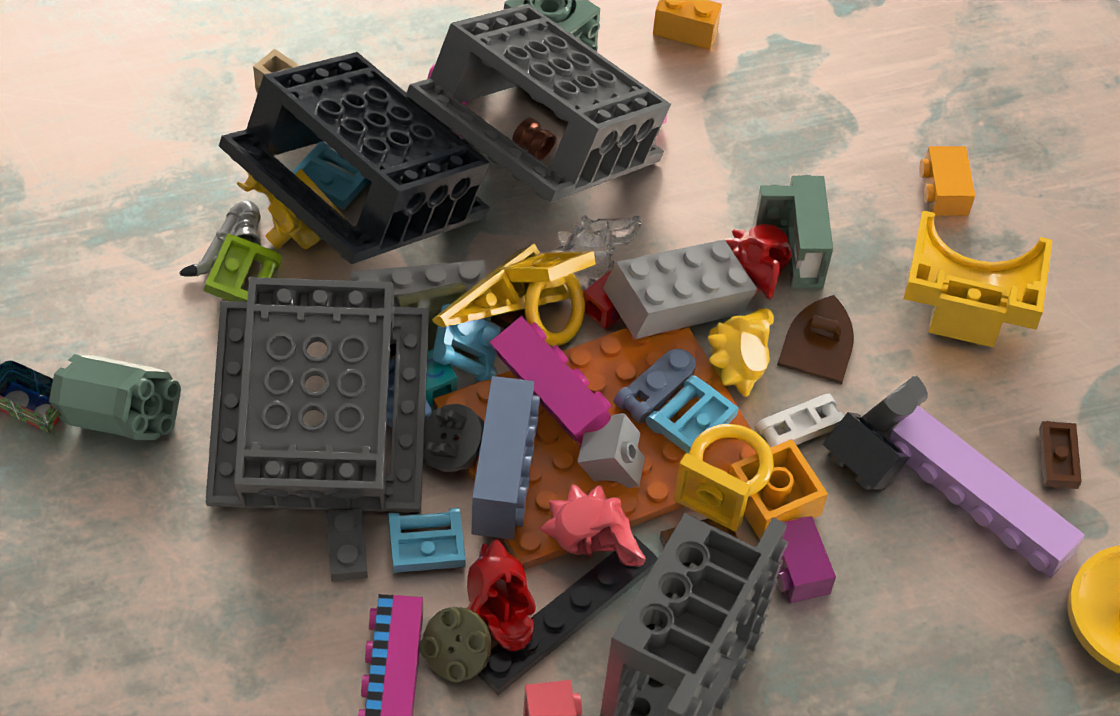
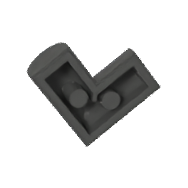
M917 375L912 376L862 417L878 431L884 433L912 414L917 406L926 401L928 398L927 389Z

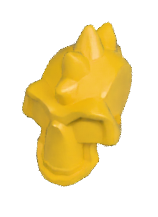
M759 308L757 311L745 316H732L730 320L723 324L718 323L717 327L709 331L708 341L712 346L709 363L713 364L723 385H734L744 397L750 394L754 383L762 378L770 361L767 344L769 325L774 322V315L771 310Z

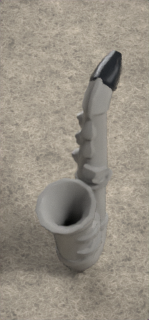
M241 201L235 204L227 213L226 220L221 229L216 233L201 262L183 268L180 271V276L195 277L207 273L213 267L228 233L260 245L261 240L257 235V228L261 215L258 206L252 201Z

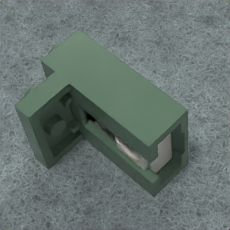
M792 175L790 186L760 185L752 227L761 224L774 225L788 236L792 249V257L788 262L791 288H824L833 252L824 176Z

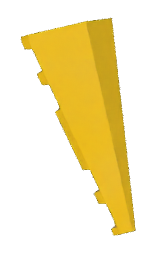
M535 243L517 250L432 319L434 324L443 328L525 309V296L530 282H510L505 271L499 269L540 254ZM562 284L542 289L538 306L571 298L567 286Z

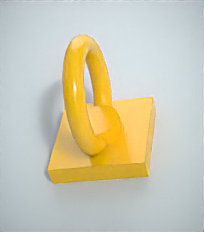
M593 251L544 252L499 269L505 271L510 282H530L525 296L526 320L529 325L535 322L547 336V339L544 341L549 346L566 344L578 333L584 318L585 300L581 284L573 273L596 264ZM565 284L569 290L572 302L570 319L563 330L552 333L541 322L538 311L539 296L542 289Z
M721 424L704 430L696 437L690 447L689 454L686 453L679 464L673 500L736 532L743 521L748 497L759 492L768 483L772 475L773 455L770 447L759 434L741 425ZM722 438H735L746 442L758 455L759 469L757 474L751 480L744 482L704 462L703 453L706 447Z

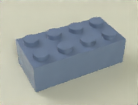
M492 376L472 497V535L514 540L516 526L523 527L526 507L525 500L528 495L530 466H532L534 454V438L537 433L540 396L534 395V381Z

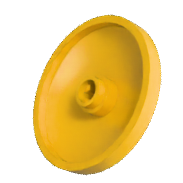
M1120 545L1094 554L1081 566L1071 584L1067 608L1072 629L1085 650L1099 663L1120 674Z

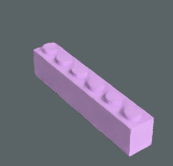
M917 406L912 414L902 420L892 430L889 440L910 457L906 464L915 470L922 480L934 485L945 494L951 503L959 505L967 511L979 525L991 530L1007 547L1015 549L1025 557L1036 570L1042 571L1052 578L1077 552L1085 534L920 406Z

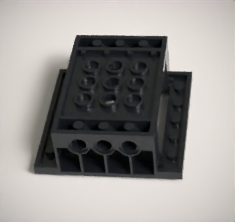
M358 52L264 74L247 128L222 135L219 147L233 161L245 169L253 179L264 186L277 200L282 202L298 219L302 220L350 264L484 219L490 210V207L477 196L490 162L439 119L406 96V92ZM325 141L341 158L347 160L363 177L372 182L357 225L353 226L274 156Z

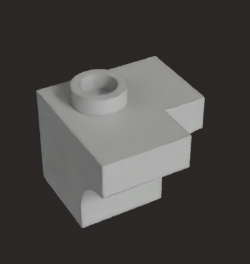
M625 413L612 415L610 421L602 429L584 433L577 463L594 482L610 480L618 482L626 488L639 487L645 456L637 448L640 438L639 430Z

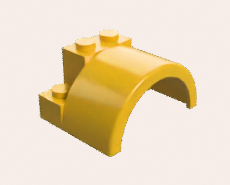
M922 211L903 299L933 306L928 333L994 348L1003 322L1036 330L1043 314L1053 241L1048 238L1039 237L1031 250L1011 260L999 262L974 260L950 249L936 232L934 224L935 213Z

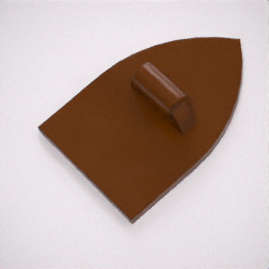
M835 295L815 301L795 317L787 332L777 363L778 366L842 384L853 348L854 333L850 317Z

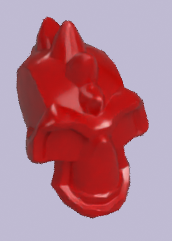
M767 224L754 226L748 231L734 229L732 231L734 238L726 239V243L756 286L757 290L755 293L762 290L765 297L771 300L778 276H780L781 271L792 257L788 236L781 229Z
M495 539L490 545L482 544L479 558L469 568L467 593L470 604L467 608L480 616L489 627L490 633L498 644L509 651H517L525 648L533 635L534 620L528 616L534 614L536 604L528 589L523 565L516 557L507 552L499 540Z

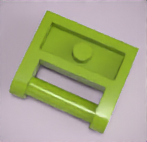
M228 233L203 291L228 301L247 302L248 291L241 288L253 261L256 260L262 263L258 278H271L274 270L279 269L283 257L274 250Z

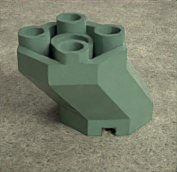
M74 354L68 360L72 363L66 369L61 367L54 373L49 402L54 409L60 412L61 415L58 416L65 424L126 436L134 440H157L161 435L169 434L174 428L181 386L178 381L173 380L168 371L108 359L98 355Z

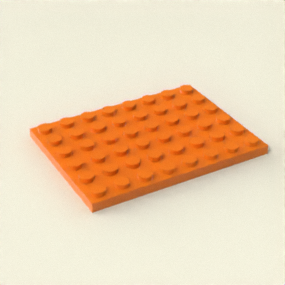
M689 327L634 339L628 328H624L562 351L568 359L566 365L572 371L578 368L588 379L590 384L587 387L591 392L595 394L599 391L611 405V408L608 409L610 416L625 413L639 430L640 438L637 448L645 456L639 487L626 488L624 485L610 480L594 482L577 463L581 448L539 403L538 426L534 438V454L529 473V489L525 500L523 527L516 526L514 540L503 538L511 555L521 562L524 570L569 553L561 548L556 539L543 533L540 527L552 518L549 502L551 500L567 501L572 485H577L586 495L597 486H601L606 499L618 498L621 501L620 505L625 513V517L630 521V528L685 507L674 501L673 497L679 464L686 452L663 434L653 432L648 427L646 421L642 424L636 422L631 418V412L626 408L620 409L613 403V400L623 387H628L665 353L673 349H682L691 353L695 359L694 376L699 377L736 405ZM511 371L496 375L497 377L517 379ZM491 379L480 381L434 398L435 410L449 404H461L471 408L485 422ZM639 397L636 398L640 403L643 401ZM693 397L670 421L675 424L700 398ZM738 410V415L729 424L741 425L751 429L741 411ZM722 438L706 447L703 453V461L729 474L731 464L757 453L749 444L742 440ZM479 454L473 467L467 469L474 484Z

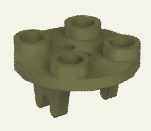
M449 607L437 612L428 621L423 633V639L419 644V651L437 675L448 681L458 683L476 677L486 667L491 655V637L487 625L478 614L468 608Z

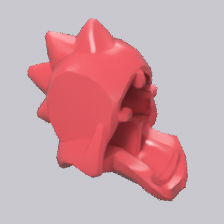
M572 485L567 501L551 500L549 502L552 518L542 525L540 530L556 539L561 548L574 555L587 553L589 557L592 556V552L616 551L620 563L631 567H640L644 565L646 560L631 532L630 521L625 517V513L621 509V501L618 498L606 499L601 486H597L586 495L577 485Z

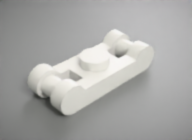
M824 394L760 420L754 428L757 434L765 438L770 448L790 439H793L795 444L798 445L832 432L845 415L836 409L837 402L831 394ZM819 414H824L825 417L821 419ZM784 428L786 433L778 435L776 430Z

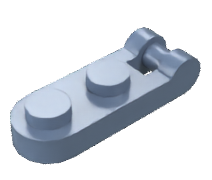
M682 349L668 351L628 387H623L616 394L613 403L622 410L626 408L632 413L631 418L642 424L653 411H657L683 388L684 382L690 376L694 375L696 365L694 357L691 353ZM639 397L643 401L640 403L636 398Z

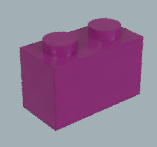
M808 516L784 522L787 526L783 539L788 541V546L781 559L783 560L782 567L776 577L780 591L786 592L790 604L831 594L836 575L813 517Z

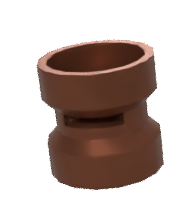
M529 117L516 128L512 141L523 149L526 148L528 153L541 161L552 152L557 137L549 130H542L540 123Z

